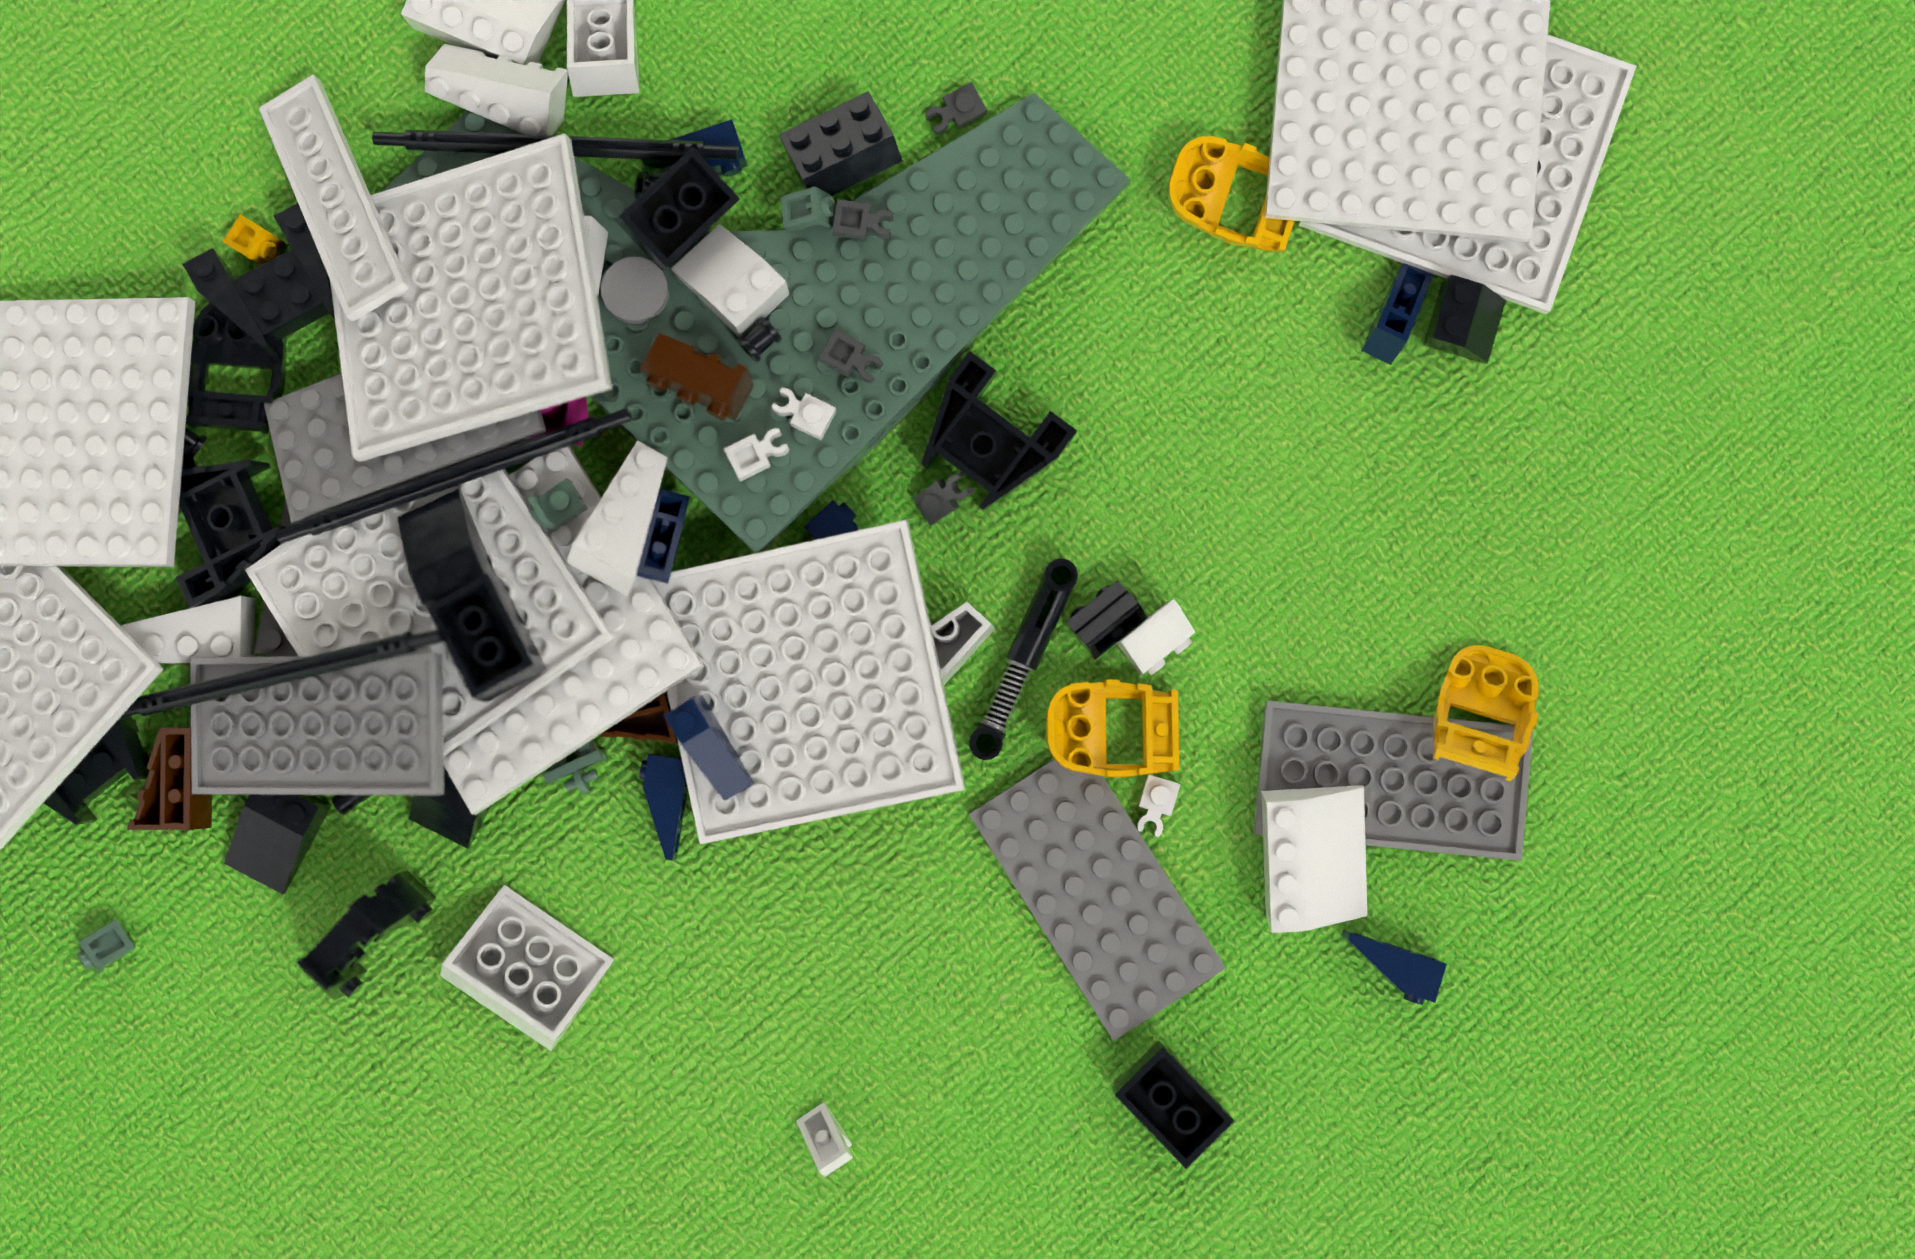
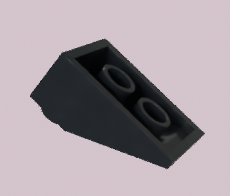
M456 489L397 517L408 571L422 605L429 606L486 573L497 577L460 489Z
M249 794L242 808L224 864L281 894H285L332 805L314 795Z

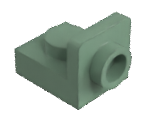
M811 187L781 196L784 229L792 232L817 224L828 229L833 227L836 205L830 194L817 187Z
M565 479L540 497L534 494L527 497L532 506L529 509V513L540 527L544 525L553 531H556L588 509L569 479Z
M114 920L79 941V947L82 951L76 955L87 971L94 968L96 973L100 974L106 966L133 951L135 946L118 921Z

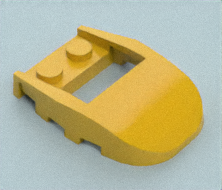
M1201 136L1188 142L1180 151L1169 180V200L1177 216L1193 227L1231 245L1278 253L1285 251L1294 221L1264 218L1266 196L1252 237L1218 225L1237 166L1268 176L1269 157L1256 151L1257 147L1247 143L1243 145L1227 142L1224 138L1214 136Z
M1474 645L1460 650L1454 656L1445 680L1441 685L1433 717V759L1439 760L1440 757L1505 776V780L1511 782L1519 772L1520 767H1518V763L1527 751L1530 736L1537 724L1539 714L1535 712L1536 699L1539 697V685L1533 668L1517 655L1488 646ZM1450 706L1514 725L1512 741L1448 722L1447 717Z
M1106 679L1104 682L1074 683L1063 687L1054 695L1047 710L1046 736L1052 757L1061 767L1069 771L1105 777L1125 778L1179 770L1178 690L1171 689L1165 693L1152 690V685L1124 683L1115 679ZM1106 699H1142V765L1106 764Z

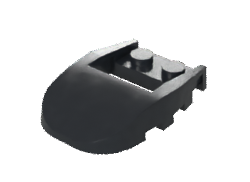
M207 304L200 311L193 326L194 339L192 342L188 386L189 415L186 416L185 424L191 428L210 427L259 431L263 434H268L269 424L264 403L271 404L272 400L282 397L285 390L286 337L272 344L280 360L274 361L223 315L219 314L210 304ZM209 365L273 370L270 389H268L266 396L205 391Z

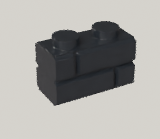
M1116 581L1112 585L1102 587L1098 591L1096 598L1089 604L1076 608L1072 612L1070 619L1066 621V624L1075 638L1096 660L1146 620L1147 616L1138 601L1119 581Z

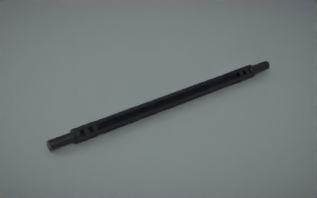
M406 129L405 133L374 131L372 141L374 145L405 146L407 150L502 154L555 137V135ZM568 136L571 139L574 157L678 161L694 147L705 160H738L739 158L738 146L706 145L705 141Z
M628 408L599 418L591 416L562 428L306 517L304 522L276 531V537L283 544L308 534L313 536L319 535L516 464L578 444L590 438L598 437L601 435V431L632 421L631 413Z
M442 628L415 635L410 632L372 642L139 696L120 718L137 714L147 716L315 675L411 654L417 648L445 642L446 634Z

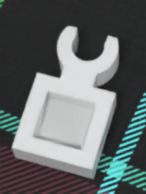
M781 388V396L788 398L789 403L785 407H780L773 403L772 410L774 413L782 417L793 416L790 421L792 427L822 440L836 413V407L807 393L799 401L791 390Z
M779 428L768 431L764 440L758 442L755 434H752L724 448L740 482L771 467L767 457L771 455L781 457L789 452L787 444L781 447L772 446V441L781 436Z
M1147 774L1138 803L1139 807L1146 808L1147 810L1146 814L1142 815L1137 821L1136 828L1138 831L1142 832L1147 821H1153L1155 823L1153 835L1157 837L1161 835L1163 830V824L1160 820L1161 814L1171 816L1180 784Z

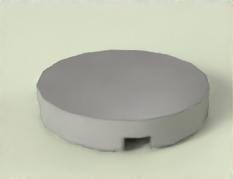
M626 257L616 261L605 272L601 281V297L606 309L617 320L627 324H643L650 321L656 314L658 316L664 310L669 299V285L662 269L653 261L643 257Z

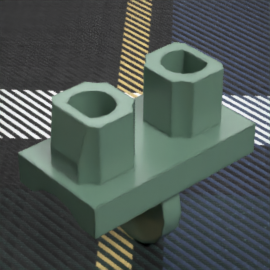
M593 739L575 750L578 759L568 763L566 757L547 768V772L542 774L546 784L573 774L574 778L564 782L567 791L578 787L584 795L591 792L589 782L599 778L596 769L586 773L583 769L608 758L605 750H599Z

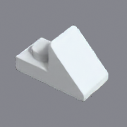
M824 1102L796 1121L817 1169L824 1177L853 1158L849 1147L852 1145L850 1139Z

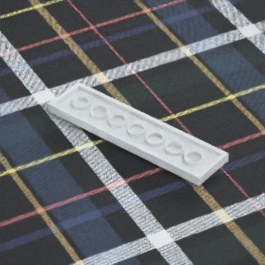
M313 74L259 107L345 316L351 321H355L409 289V283L322 82Z

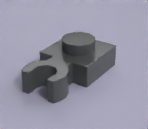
M970 82L944 96L943 102L945 107H931L925 113L927 120L933 117H940L942 119V123L933 128L934 134L940 135L947 130L949 124L953 121L957 128L960 129L987 115V109L973 83Z
M837 199L832 229L833 236L866 240L867 232L869 231L873 232L878 238L889 239L891 236L890 229L881 228L879 224L882 221L893 222V213L888 210H880L872 214L871 204Z
M837 329L834 330L818 357L821 363L847 377L850 376L853 369L858 371L860 378L870 384L874 382V376L865 371L866 367L875 365L881 369L883 366V362L879 357L875 355H862L865 351L864 344Z
M963 472L950 476L946 483L943 479L938 480L913 497L930 526L938 523L958 509L960 506L956 500L966 498L973 493L972 487L963 491L958 488V480L965 476Z

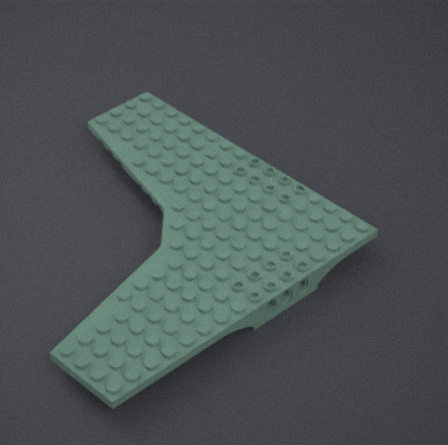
M1033 93L852 200L853 202L871 204L872 214L880 210H888L893 213V222L882 221L879 224L881 228L890 229L891 236L889 239L878 238L873 232L869 231L867 232L866 240L833 236V227L828 229L820 224L792 232L788 230L729 231L761 256L786 281L790 294L765 317L780 334L782 340L779 343L774 342L760 355L761 360L759 362H755L747 355L737 342L739 337L671 271L675 264L710 233L709 231H706L668 268L663 270L669 285V299L664 310L646 323L627 324L617 320L605 307L601 297L600 282L597 301L612 389L588 396L607 414L628 408L632 421L619 426L636 442L640 441L668 457L665 470L694 494L754 553L763 552L821 493L849 469L855 468L947 375L950 368L973 341L1129 185L1130 179L1036 93ZM471 111L463 114L447 130L456 132L522 134ZM424 151L383 191L499 155V153ZM574 157L583 216H592L608 231L601 281L605 272L616 261L626 257H643L651 260L615 221L636 200L634 190ZM835 329L864 344L865 351L862 355H875L882 360L883 366L881 369L875 365H869L865 369L868 374L874 376L872 384L864 382L860 378L859 372L854 369L850 376L847 377L819 361L818 357ZM658 333L690 344L696 348V351L708 357L711 353L716 354L722 358L721 363L735 369L738 363L747 366L754 387L736 421L728 417L724 421L717 419L706 412L707 407L695 403L694 406L688 405L676 397V392L667 388L664 391H659L645 382L646 378L640 367ZM781 388L791 390L799 401L807 393L836 407V413L822 440L792 427L790 421L793 416L782 417L774 413L772 410L773 403L780 407H785L789 403L788 398L781 396ZM779 428L781 436L772 441V446L781 447L787 444L789 452L781 457L772 455L767 457L771 467L740 482L724 448L752 434H755L758 442L764 440L768 431Z

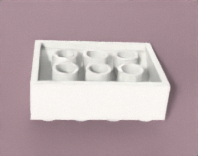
M407 0L401 15L411 28L451 45L482 51L489 58L497 59L499 55L510 57L513 63L527 65L529 62H539L566 0Z
M1364 786L1261 791L1266 921L1271 933L1308 931L1366 917L1367 882Z
M504 885L442 963L440 976L552 1051L612 965L614 959Z

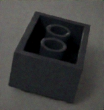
M869 91L779 134L787 156L804 189L817 187L831 196L902 162L895 137Z
M692 147L621 213L615 221L663 271L735 205L740 198L698 151Z
M486 573L426 607L436 628L444 630L446 634L444 644L472 699L487 703L547 669L501 579Z
M1159 1040L1111 1087L1114 1095L1185 1169L1235 1121L1230 1113Z

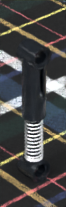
M1055 559L1044 570L1006 656L1009 659V667H1005L1007 672H1003L1005 677L1000 678L1002 683H998L1000 688L995 689L997 694H993L995 699H991L992 705H988L990 710H986L987 716H983L984 718L981 723L978 722L975 731L970 736V750L978 759L991 760L998 756L1002 749V742L1006 736L1004 730H1006L1005 727L1008 725L1007 719H1011L1009 714H1014L1011 710L1016 708L1014 703H1018L1016 699L1021 697L1019 692H1023L1021 689L1025 687L1023 683L1028 681L1026 676H1031L1028 673L1029 670H1037L1077 582V568L1068 559ZM1058 567L1065 568L1070 576L1068 583L1065 585L1056 584L1051 577L1053 569ZM1050 591L1056 593L1044 621L1041 622L1038 620ZM981 734H990L995 739V747L992 751L983 753L977 749L976 740Z

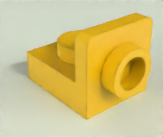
M241 214L223 240V243L259 265L279 256L285 246L283 240Z

